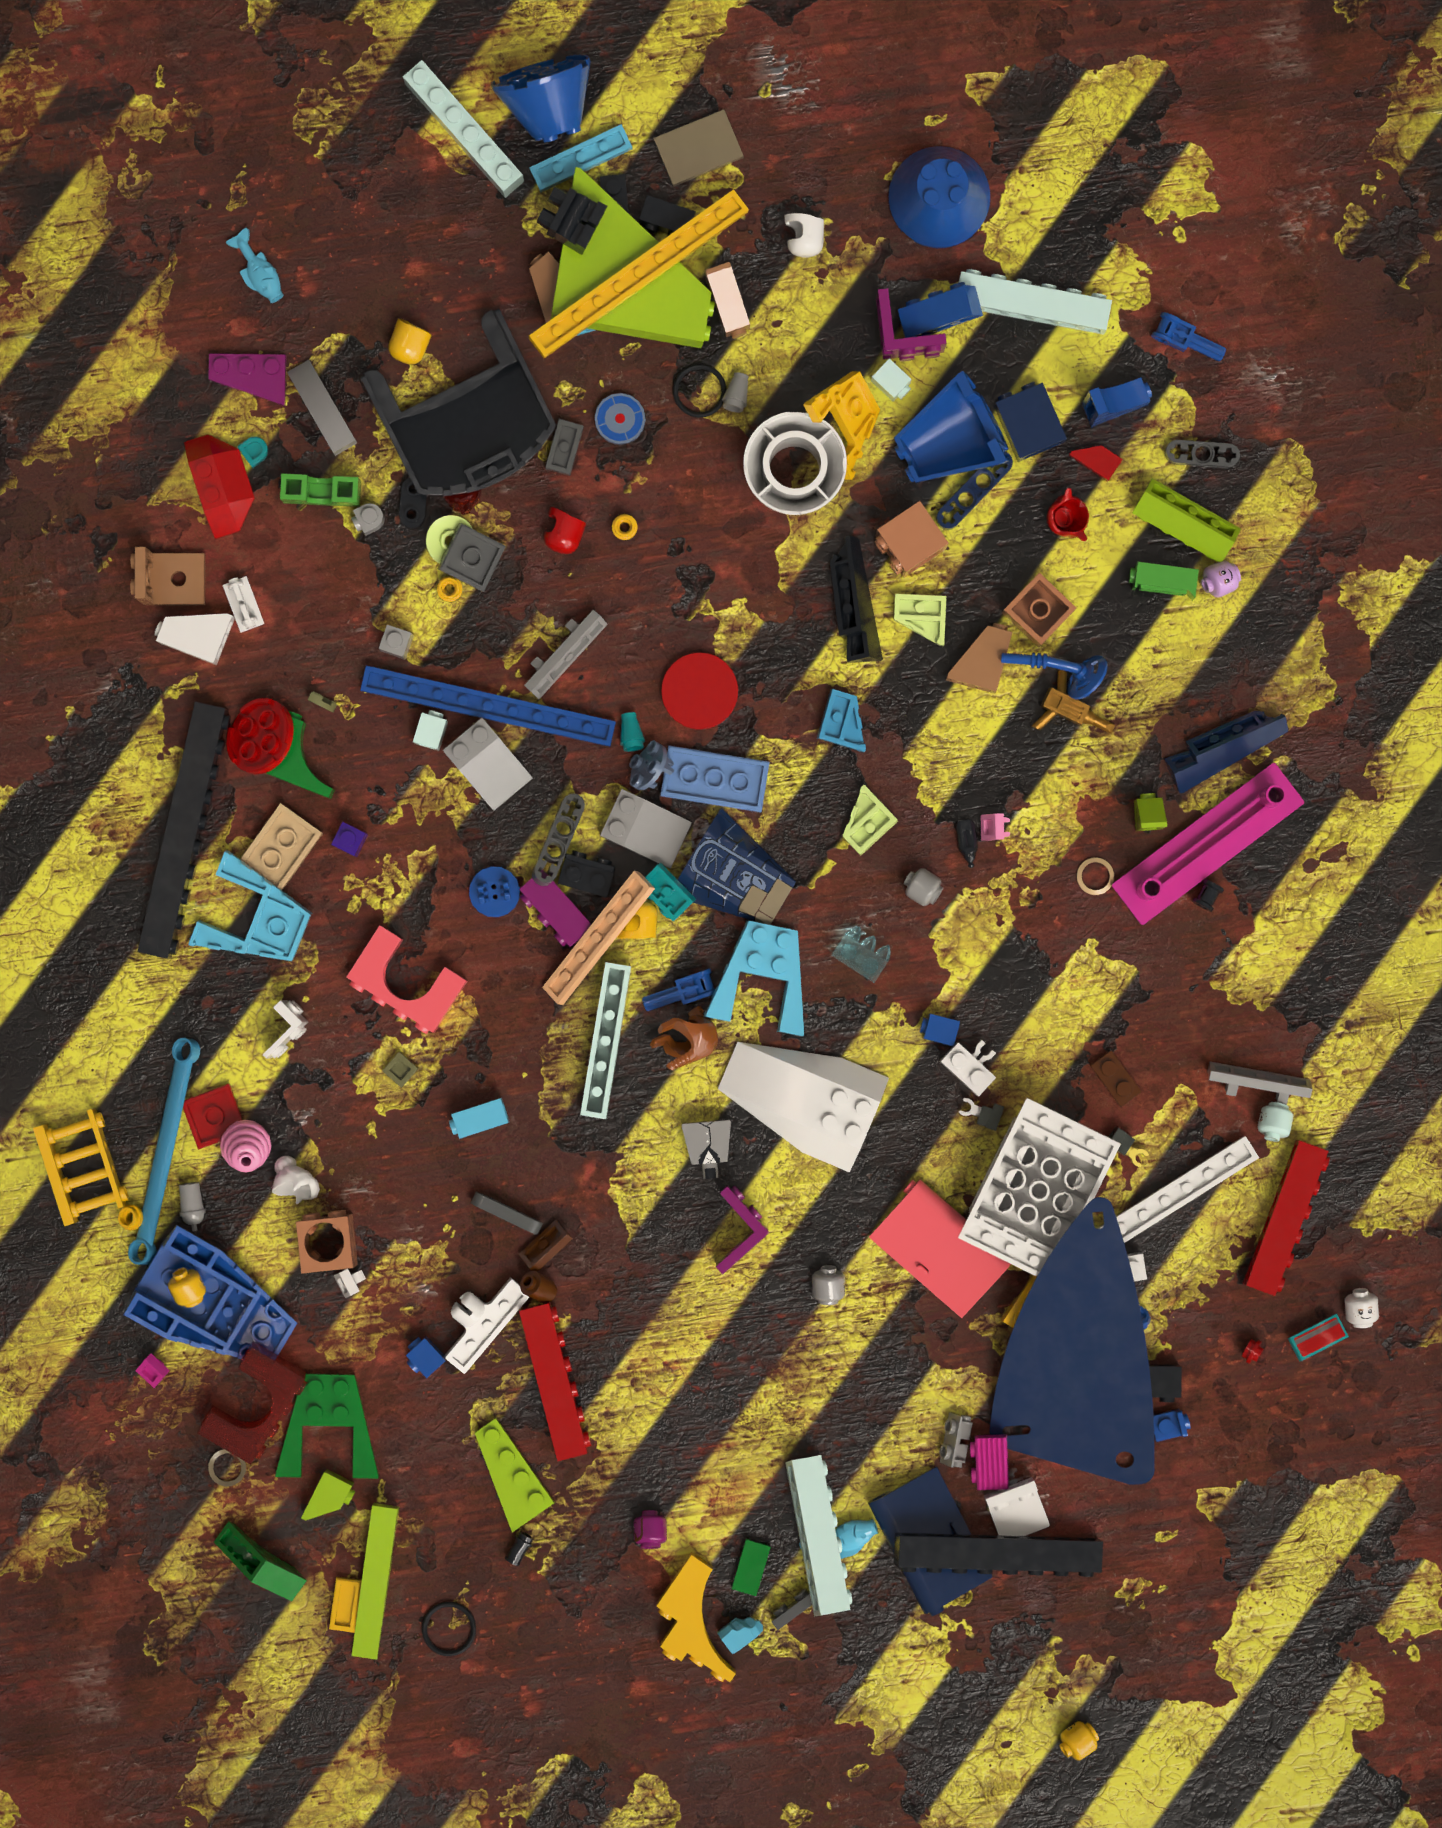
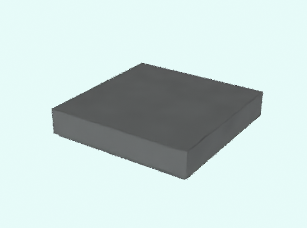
M459 523L437 569L484 592L506 546Z

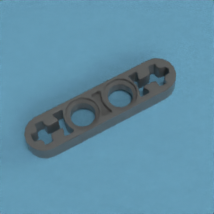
M569 794L560 803L535 863L532 878L540 886H548L556 878L580 821L585 803L578 794ZM574 801L576 803L575 807L578 809H575L571 816L568 817L566 816L570 808L568 804ZM558 823H566L570 828V832L567 835L560 834L556 828ZM549 845L558 846L560 856H550L547 852V847ZM547 862L552 863L547 871V874L550 876L543 879L541 877L542 873L539 871L543 870Z

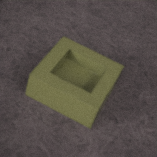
M398 1052L382 1071L402 1088L419 1068L401 1052Z

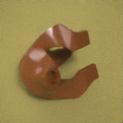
M701 1006L695 1007L688 1013V1022L680 1018H672L660 1024L658 1028L659 1033L675 1029L687 1037L686 1042H676L668 1034L652 1039L650 1043L652 1049L663 1046L666 1054L676 1057V1059L666 1065L669 1070L701 1060L715 1050L718 1044L717 1029L711 1020L703 1017L704 1010Z

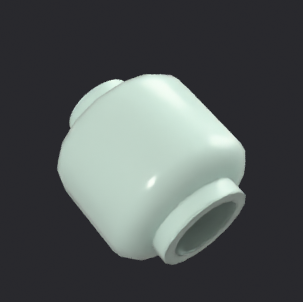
M1270 1102L1268 1106H1264L1261 1109L1258 1131L1265 1135L1264 1139L1279 1142L1280 1138H1286L1290 1135L1294 1115L1289 1110V1106L1278 1102Z

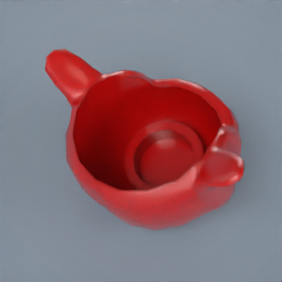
M1067 488L1064 495L1059 496L1047 511L1046 520L1048 527L1056 535L1079 538L1081 541L1086 542L1088 538L1084 530L1089 523L1088 508L1081 499L1072 496L1071 488Z

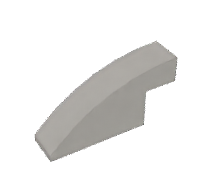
M310 360L288 371L289 377L334 455L336 456L357 444Z

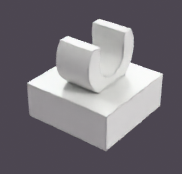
M345 1269L334 1275L345 1298L359 1292L356 1284L366 1279L362 1270L351 1275L349 1270Z

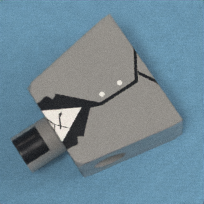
M730 1120L682 1124L691 1165L702 1164L703 1179L719 1178L717 1163L728 1161Z

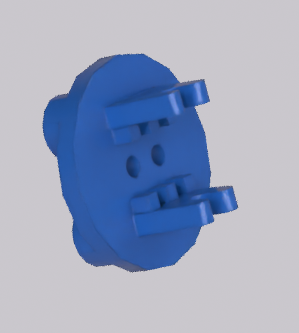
M488 867L482 869L474 876L470 884L469 896L472 905L479 913L488 917H501L516 908L520 899V887L517 879L510 871L502 867ZM495 884L496 889H492V885ZM494 895H497L498 898H497V899H493V896H494Z

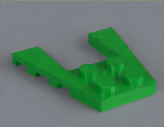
M304 1373L275 1477H302L303 1426L353 1427V1478L378 1479L379 1472L363 1411L356 1374Z

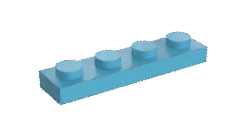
M622 124L529 168L540 192H543L573 178L575 167L581 168L585 172L633 148Z

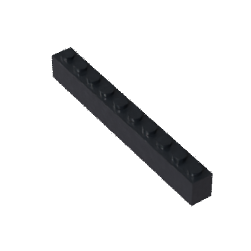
M199 702L194 704L138 947L139 953L171 959L172 955L177 954L179 940H176L178 930H182L185 921V915H182L184 905H188L191 890H187L189 880L194 879L196 873V865H193L195 855L200 854L202 840H199L201 830H205L208 821V815H205L207 805H211L214 790H210L212 780H217L219 765H216L218 755L223 754L225 740H222L224 730L229 729L231 716L228 715V710L225 708Z

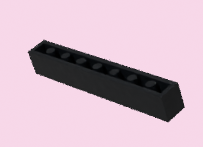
M895 1533L894 1564L900 1567L903 1572H916V1568H926V1572L941 1573L942 1569H952L953 1573L960 1574L967 1573V1569H977L979 1574H993V1570H1003V1574L1017 1575L1018 1571H1028L1029 1575L1038 1576L1043 1575V1571H1053V1575L1069 1576V1572H1078L1079 1576L1093 1577L1094 1572L1102 1573L1103 1541L1098 1538Z

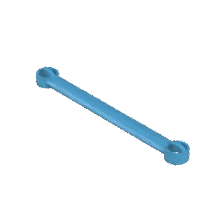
M180 1038L176 1040L172 1047V1055L175 1062L142 1209L143 1221L138 1228L136 1240L130 1244L128 1249L129 1259L136 1265H149L157 1252L154 1238L192 1064L197 1061L200 1055L198 1042L190 1038ZM188 1042L190 1044V1053L184 1060L181 1054L182 1047ZM144 1243L147 1250L145 1257L140 1260L138 1249Z

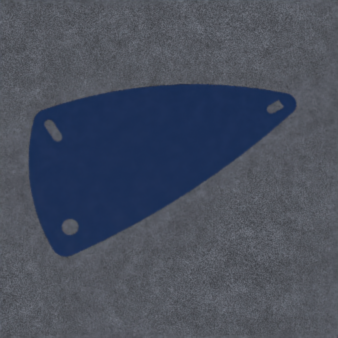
M1096 1197L1086 1205L1059 1240L1025 1299L1001 1364L992 1407L990 1435H1004L1002 1430L1006 1426L1028 1425L1031 1429L1030 1433L1007 1436V1449L1129 1485L1145 1484L1152 1479L1155 1465L1153 1400L1144 1327L1131 1266L1113 1205L1106 1198ZM1092 1212H1103V1228L1097 1229L1094 1227ZM1120 1452H1129L1133 1455L1134 1462L1130 1467L1123 1468L1116 1463V1456Z

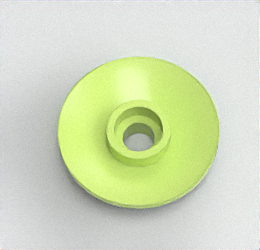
M447 515L438 518L431 524L426 534V548L434 561L440 564L448 547L445 544V538L447 536L453 537L459 523L472 528L465 519L459 516Z

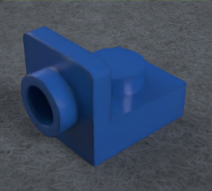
M1180 1409L1153 1415L1154 1438L1156 1442L1179 1436H1188L1187 1429H1191L1189 1418Z

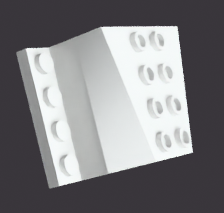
M1026 1097L1017 1118H1013L969 1208V1216L958 1238L1026 1272L1038 1276L1064 1233L1086 1205L1095 1198L1121 1143Z

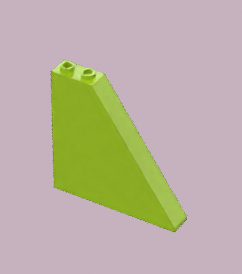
M575 167L571 189L596 203L599 201L607 205V209L582 255L562 244L551 319L659 243L591 177L578 167ZM678 262L590 325L588 329L702 348L704 341H709L711 326L707 325L708 316H713L715 301H710L712 292Z

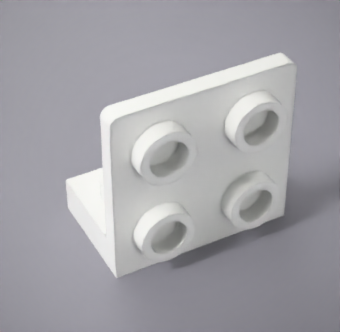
M1032 1477L1012 1484L1006 1490H996L984 1495L998 1535L1026 1536L1050 1526Z

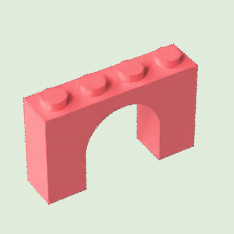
M379 926L347 975V978L351 980L349 985L361 993L364 989L372 993L371 999L383 1007L386 1003L395 1008L392 1013L401 1019L411 1018L416 1022L414 1027L427 1034L429 1031L435 1033L468 981L447 967H444L431 989L423 997L416 1000H404L397 997L387 985L386 969L403 939L383 926Z

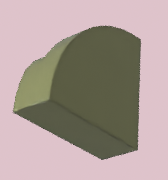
M314 691L311 692L308 701L332 713H334L337 706L334 701Z

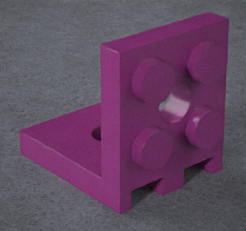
M888 288L878 289L876 305L883 360L899 358V361L904 362L914 360V356L924 355L925 358L929 359L939 357L940 353H944L947 344L945 333L894 339Z
M728 1184L720 1191V1194L753 1231L716 1263V1268L722 1275L769 1234L768 1229L760 1221L762 1215L753 1205L748 1208L742 1201L745 1199V1196L736 1186L730 1188Z

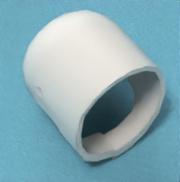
M802 213L784 215L786 226L792 227L796 234V239L787 241L789 251L795 256L804 258L818 255L822 251L824 243V220Z

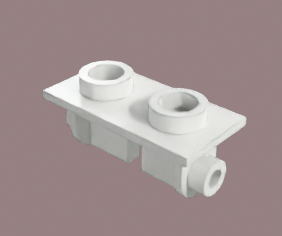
M247 576L240 579L238 577L228 581L229 583L223 585L240 633L265 624Z

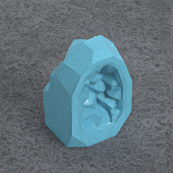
M751 1617L745 1619L735 1618L721 1628L717 1634L730 1652L734 1654L761 1634L763 1624L759 1619Z

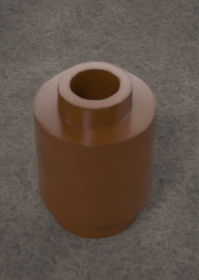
M529 1271L521 1279V1292L540 1303L552 1301L557 1294V1287L554 1281L537 1271Z

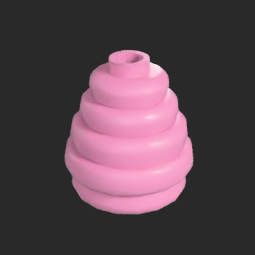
M251 1120L236 1121L230 1125L222 1135L220 1142L222 1157L229 1166L240 1172H251L262 1166L269 1157L272 1146L267 1131L262 1125Z

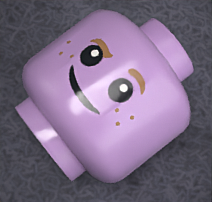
M1223 560V562H1217L1204 569L1201 585L1206 593L1219 598L1238 588L1241 574L1234 563Z

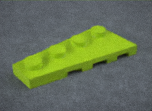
M497 1418L475 1432L511 1531L514 1532L554 1504L555 1501Z

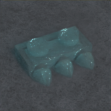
M860 926L853 927L844 934L831 956L875 983L890 959V946H883L874 953L876 946L875 936H869L859 943L861 928Z

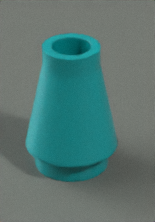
M628 712L622 714L620 745L623 746L626 752L643 749L645 738L638 723L636 713Z

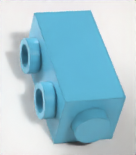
M502 1098L451 1114L453 1119L449 1120L453 1135L458 1134L459 1139L510 1122Z

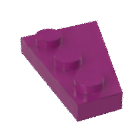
M209 354L208 379L210 381L286 407V355Z

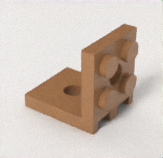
M135 547V553H131L130 559L131 569H135V579H131L130 590L131 595H135L136 600L143 605H205L204 553H152L146 547ZM178 572H182L186 576V582L182 586H175L172 582L173 576Z

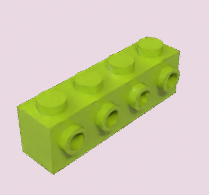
M1153 478L1132 512L1141 520L1156 526L1162 532L1177 538L1185 545L1200 551L1208 558L1217 562H1223L1241 528Z

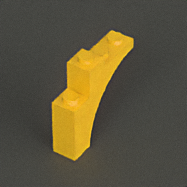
M691 1552L657 1602L659 1614L670 1621L672 1618L676 1620L661 1641L660 1647L663 1648L662 1653L673 1661L677 1658L682 1662L688 1653L691 1655L689 1659L700 1667L704 1664L712 1670L710 1674L722 1682L726 1679L731 1682L736 1674V1669L729 1665L714 1648L703 1621V1592L713 1566Z

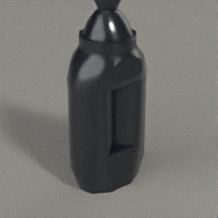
M972 819L957 821L955 829L959 851L968 862V867L973 868V861L978 850L975 824Z

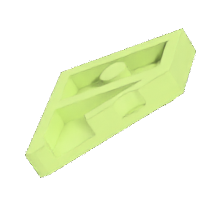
M863 785L860 789L856 805L851 812L849 823L846 825L843 838L861 856L892 828L898 820Z

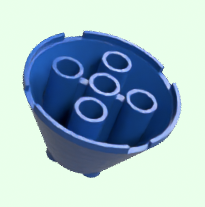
M584 54L566 56V60L555 64L554 60L550 59L504 74L499 77L500 83L495 84V81H492L490 85L493 92L535 141L543 139V142H551L558 139L557 134L566 132L569 135L581 131L580 125L591 61L589 56Z
M928 147L910 155L897 168L889 188V208L898 228L914 240V242L930 248L953 247L971 238L984 223L990 206L989 183L982 168L966 153L950 147Z

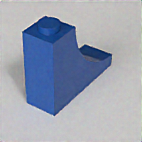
M1138 378L1118 386L1106 389H1099L1098 387L1090 390L1082 402V406L1090 426L1093 427L1147 406L1150 403L1152 392L1148 383H1143L1142 378Z

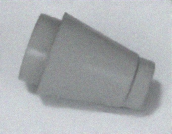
M739 372L734 373L722 398L724 402L723 407L726 410L740 413L747 406L748 375Z

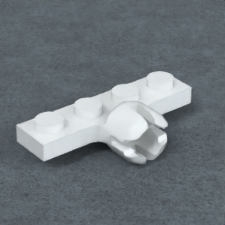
M510 1277L488 1303H484L473 1293L466 1292L460 1299L461 1303L468 1310L457 1302L453 1305L451 1315L465 1327V1331L444 1357L464 1374L528 1300L529 1297L521 1292L520 1285Z

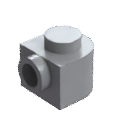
M365 504L353 510L355 516L351 519L358 532L363 530L366 536L379 530L384 524V514L375 504Z

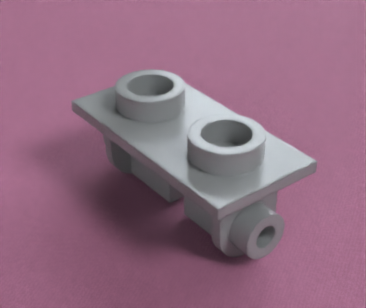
M949 1412L948 1419L944 1425V1442L939 1452L940 1463L949 1467L962 1468V1463L966 1461L968 1445L961 1444L960 1440L970 1439L973 1422H970V1416H960Z

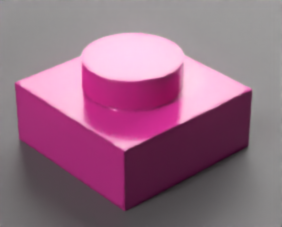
M152 1353L136 1369V1372L153 1388L170 1371Z

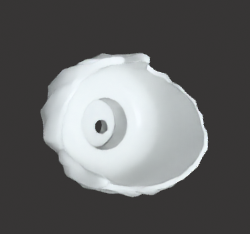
M282 1156L277 1159L274 1165L277 1175L273 1182L272 1193L279 1196L294 1195L296 1196V1204H299L302 1200L316 1198L320 1191L317 1179L309 1171L296 1166L297 1163L294 1158Z

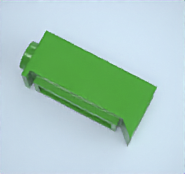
M1137 562L1135 568H1130L1129 583H1133L1132 590L1139 587L1140 591L1185 596L1187 594L1193 601L1196 597L1199 569Z

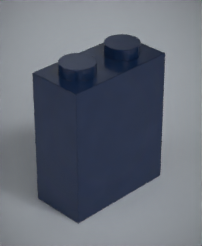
M1035 382L1026 384L1021 387V392L1014 395L1012 392L1005 393L998 397L999 401L994 405L1017 462L1063 444L1067 440L1043 382L1038 385Z

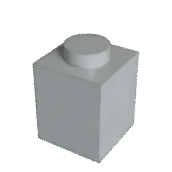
M387 625L379 650L406 660L414 635L411 632Z

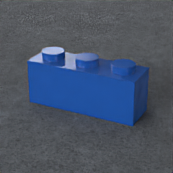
M960 282L951 285V290L944 293L942 290L929 293L928 298L925 300L913 299L906 302V307L898 309L905 338L931 335L983 316L976 287Z

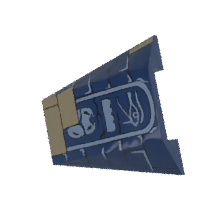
M722 808L710 824L678 878V881L696 898L693 903L771 925L796 883Z

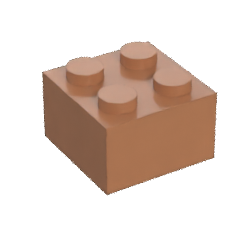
M1038 573L1003 610L1002 614L1039 648L1075 611L1076 607L1041 573Z

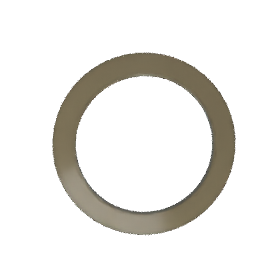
M222 1449L211 1457L208 1471L215 1483L226 1487L233 1486L244 1477L246 1462L238 1451ZM225 1453L235 1455L241 1463V1472L232 1481H223L214 1472L215 1460L218 1456Z

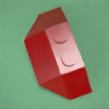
M209 434L184 442L188 464L214 538L218 539L240 532L255 499L240 450Z

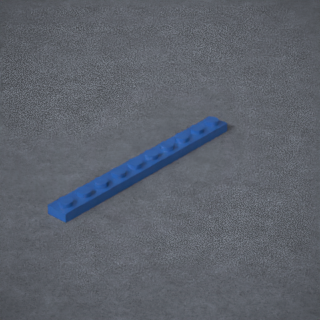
M370 666L365 668L360 690L366 693L611 747L616 721Z

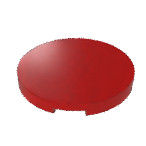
M692 653L679 658L667 670L662 682V699L667 712L676 722L690 729L704 730L716 727L729 717L737 703L738 684L732 669L726 662L712 654Z
M257 698L239 709L240 713L232 727H229L226 740L230 760L238 768L250 774L267 773L277 767L287 755L294 734L292 717L284 705L269 698Z

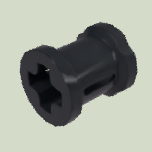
M1204 879L1201 891L1197 898H1193L1192 902L1212 912L1215 900L1219 893H1223L1224 889L1214 882Z

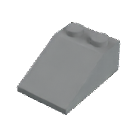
M483 718L478 720L443 750L493 811L533 779Z
M621 789L600 836L656 863L661 862L665 867L671 869L692 822Z

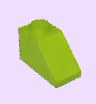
M1155 793L1140 794V799L1134 800L1136 831L1162 830L1166 828L1167 819L1163 799L1156 798Z
M327 1469L323 1473L301 1519L306 1521L339 1510L344 1503L349 1505L355 1494V1491L352 1490L354 1482Z

